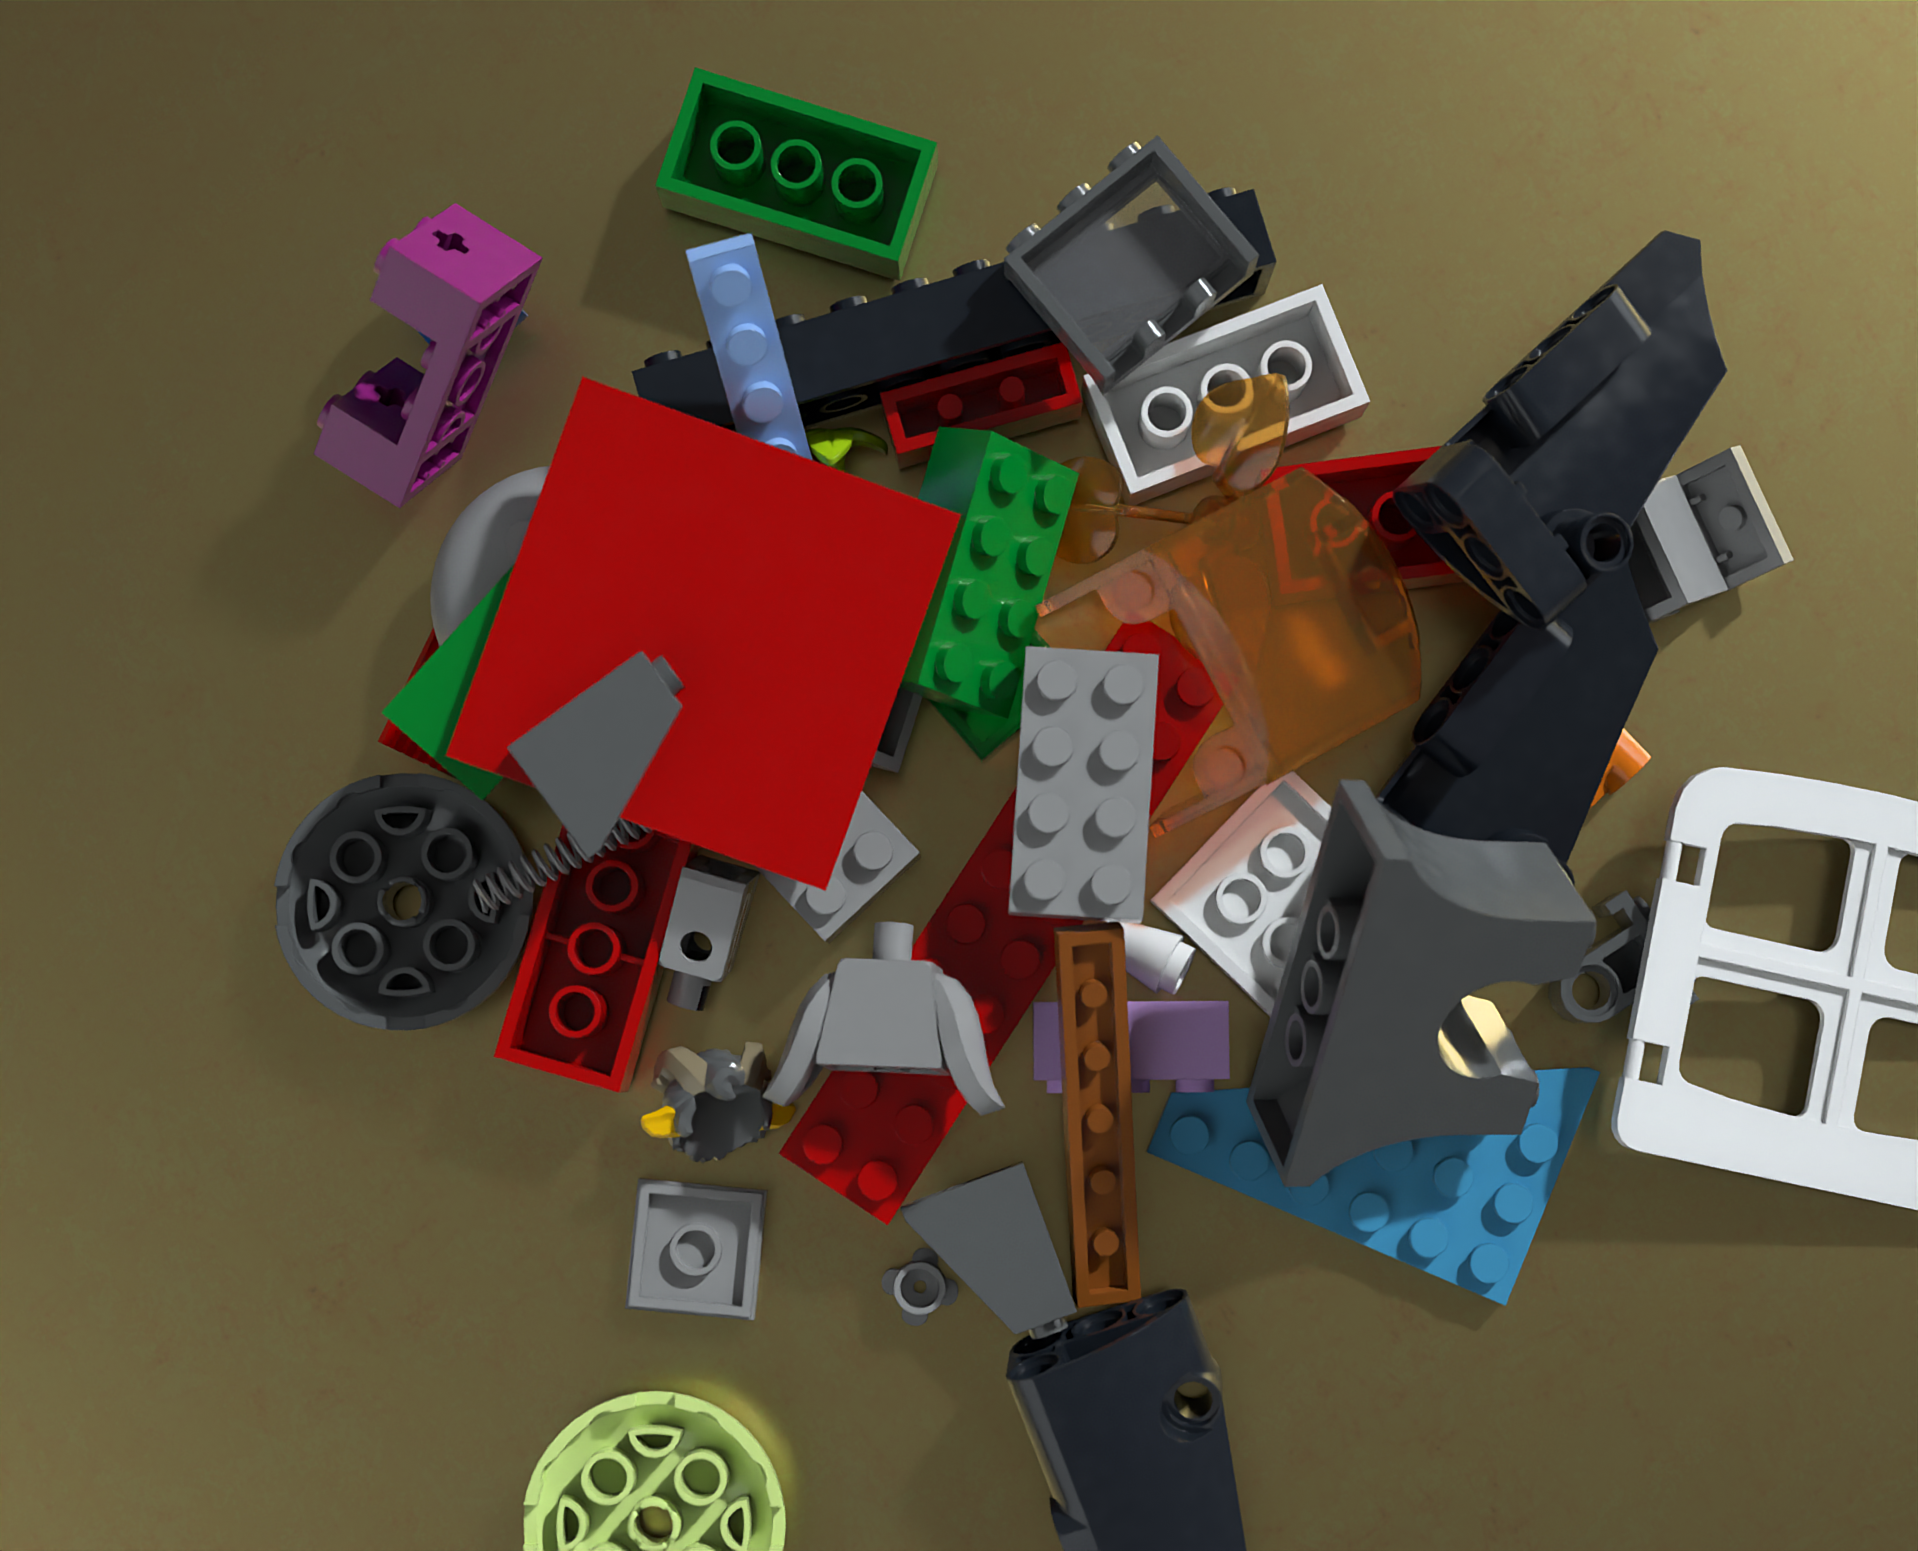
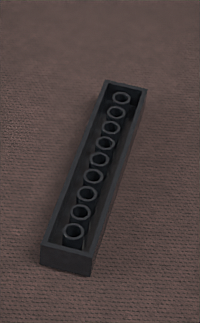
M1225 187L1207 193L1259 254L1253 275L1210 310L1265 294L1277 261L1254 189L1236 193L1234 187ZM1164 205L1147 210L1137 217L1138 223L1118 229H1113L1111 223L1103 224L1037 277L1093 344L1128 334L1220 259L1218 254L1180 210L1175 212L1174 206ZM986 259L965 263L952 271L954 277L929 284L927 278H914L901 282L891 288L892 295L867 302L865 296H853L840 300L829 307L830 313L808 320L805 319L803 314L788 315L775 320L804 429L882 407L880 393L1061 343V340L1014 284L1006 279L1004 276V262L991 266L989 260ZM711 339L706 342L707 349L685 356H682L679 350L658 353L644 361V368L632 371L639 397L737 433Z

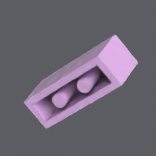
M1127 1001L1132 1093H1150V1080H1176V1092H1214V1079H1230L1229 1001ZM1033 1002V1080H1047V1093H1062L1058 1003Z

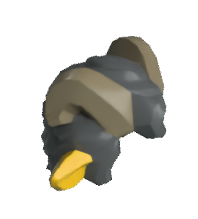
M746 1041L742 1056L731 1054L728 1049L720 1050L717 1048L707 1049L695 1054L690 1049L679 1046L662 1051L657 1057L651 1087L664 1094L661 1109L643 1115L641 1125L651 1137L668 1138L673 1150L684 1152L685 1155L690 1156L689 1159L693 1162L701 1161V1163H704L713 1158L716 1161L721 1160L728 1152H732L738 1147H743L747 1143L757 1142L759 1138H765L766 1130L776 1129L790 1122L796 1107L793 1103L783 1107L762 1097L769 1085L768 1081L771 1080V1070L767 1068V1059L762 1043Z

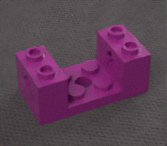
M456 203L433 218L429 216L424 217L414 230L402 239L392 238L380 251L374 264V272L379 277L370 301L432 339L421 359V367L425 368L426 372L423 374L396 357L377 372L369 370L364 373L355 387L345 395H333L325 404L318 417L317 426L322 429L313 454L398 508H401L457 463L465 452L543 258Z

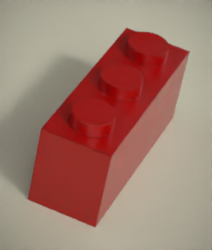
M1062 342L880 393L882 411L899 469L929 461L939 427L993 431L1008 439L1080 419L1083 405L1068 349Z

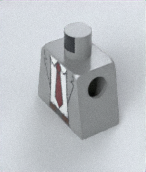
M703 855L697 856L682 867L659 958V965L675 970L667 996L669 1003L689 1010L703 1011L711 982H722L732 971L761 872ZM695 931L705 934L710 939L712 944L711 950H704L696 944L694 939Z

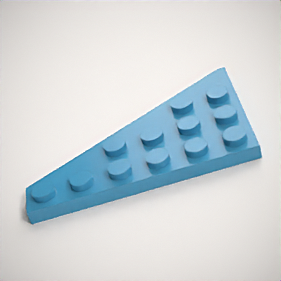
M1589 1067L1534 1070L1539 1081V1097L1536 1105L1530 1108L1521 1135H1446L1402 1141L1354 1157L1333 1168L1309 1187H1284L1246 1103L1250 1088L1214 1090V1092H1170L1146 1152L1506 1306L1600 1072Z

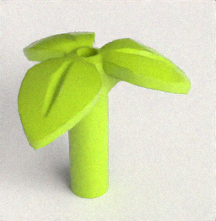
M842 427L838 429L815 428L805 430L808 446L816 458L820 460V463L846 472L845 454L853 446L870 447L884 454L888 452V444L885 440L860 428Z

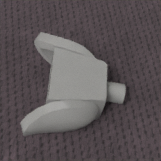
M899 922L875 923L872 959H840L835 972L824 974L810 988L798 1008L776 1073L762 1096L783 1107L788 1106L814 1083L825 1067L834 1071L951 1075L963 1098L981 1116L1005 1108L992 1081L983 1034L971 996L957 979L943 975L942 969L933 962L911 960L914 926Z

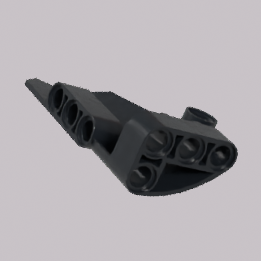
M1666 230L1656 235L1503 376L1483 397V402L1486 406L1393 491L1392 497L1401 515L1441 560L1479 594L1503 612L1534 631L1541 632L1545 630L1602 573L1617 571L1628 562L1634 546L1633 534L1630 530L1631 526L1683 440L1728 371L1715 336L1708 308L1702 274L1701 240ZM1588 533L1591 534L1594 540L1595 550L1593 557L1590 556L1587 550L1586 539Z
M1588 533L1586 539L1587 550L1590 556L1593 557L1595 550L1594 540L1591 534ZM1627 562L1625 566L1617 571L1602 573L1586 588V591L1541 632L1528 628L1500 610L1416 722L1411 735V741L1414 746L1375 796L1376 800L1400 820L1430 833L1465 840L1546 843L1574 886V876L1572 870L1567 866V862L1616 744L1659 649L1644 613L1629 563Z
M1180 1288L1169 1289L1069 1321L1067 1322V1328L1046 1337L1032 1340L1031 1336L1028 1335L1012 1346L1009 1352L1006 1378L1052 1494L1049 1498L1051 1515L1064 1551H1247L1223 1403L1221 1368L1211 1356L1186 1290ZM1187 1382H1197L1206 1386L1209 1391L1201 1397L1189 1398L1182 1395L1177 1389Z

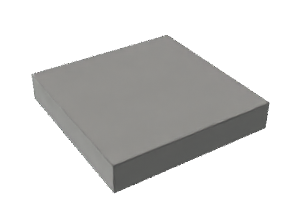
M639 1178L625 1309L754 1321L756 1317L768 1190Z

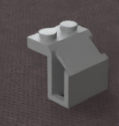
M1741 445L1731 447L1677 475L1660 479L1630 528L1633 534L1634 546L1628 563L1649 624L1680 612L1679 608L1727 592L1794 561Z

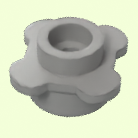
M928 1248L916 1250L912 1261L900 1269H888L882 1278L884 1292L895 1296L898 1304L903 1308V1320L912 1326L924 1324L928 1313L934 1311L940 1305L948 1306L953 1304L958 1297L957 1283L944 1276L937 1265L938 1255ZM915 1282H925L926 1290L923 1293H917L914 1290Z

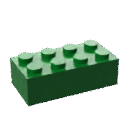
M695 67L655 187L664 208L744 233H751V235L900 281L938 167L937 142Z
M950 427L938 428L918 499L961 514L899 688L956 710L1005 719L1009 718L1025 663L1026 646L1030 645L1078 480V472L993 431Z

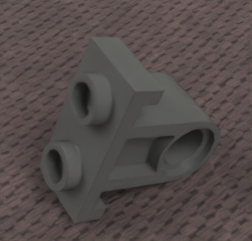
M1627 890L1611 894L1592 907L1598 918L1612 915L1620 928L1587 949L1578 976L1582 973L1592 976L1600 988V997L1592 1008L1588 1010L1582 1008L1574 1000L1572 986L1577 977L1549 983L1548 998L1553 1010L1561 1018L1572 1023H1599L1613 1017L1633 1004L1651 911L1649 905L1640 896L1632 899ZM1692 991L1690 1005L1699 1000L1694 991Z

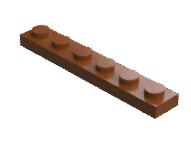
M1119 921L1054 927L1072 1296L1077 1308L1126 1303L1141 1298L1124 928Z

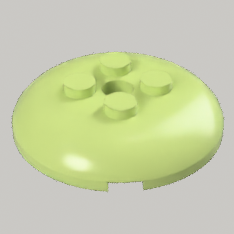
M649 1391L622 1395L607 1400L577 1417L558 1434L540 1458L530 1479L524 1500V1551H783L785 1542L786 1520L782 1490L770 1459L759 1442L740 1422L722 1409L704 1400L675 1392ZM649 1506L667 1509L673 1522L672 1533L661 1538L651 1537L645 1533L640 1525L639 1517L641 1510Z

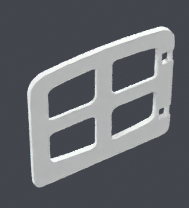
M1711 768L1690 776L1677 790L1669 810L1664 837L1666 845L1660 877L1656 879L1627 1033L1629 1041L1622 1077H1619L1611 1118V1129L1615 1139L1622 1146L1635 1151L1918 1210V1140L1864 1132L1859 1130L1854 1123V1112L1871 1026L1876 1020L1883 1017L1918 1024V974L1892 967L1884 955V946L1900 861L1908 854L1918 857V802L1837 783L1736 768ZM1738 824L1774 827L1839 838L1849 844L1850 860L1836 936L1833 944L1827 950L1817 952L1714 929L1706 923L1720 841L1724 830L1728 826ZM1682 845L1700 849L1693 885L1676 881ZM1702 976L1806 999L1817 1007L1820 1014V1024L1805 1106L1799 1115L1791 1116L1730 1099L1687 1083L1683 1079L1679 1070V1061L1696 978ZM1645 1042L1663 1046L1656 1084L1638 1080Z

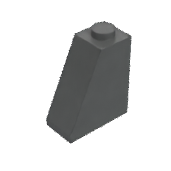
M640 651L507 747L588 858L604 847L683 708L675 695L682 691L685 686L662 655L650 662L645 653Z
M1023 1161L901 1206L904 1220L1015 1335L1028 1330L1031 1339L1035 1340L1068 1327L1065 1316L1076 1313L1077 1310Z

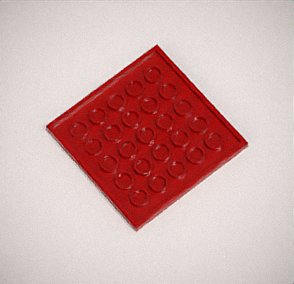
M582 376L446 756L536 788L507 747L640 651L645 653L650 662L662 655L685 686L682 691L675 695L683 708L620 818L826 891L961 514Z

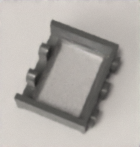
M1158 135L1143 147L1137 142L1128 145L1107 166L1111 173L1092 188L1087 183L1077 186L1058 204L1057 210L1060 214L1041 229L1036 223L1029 225L1018 233L1006 247L1009 255L1004 258V276L1014 284L1087 371L1102 395L1106 394L1251 277L1259 257L1256 250Z

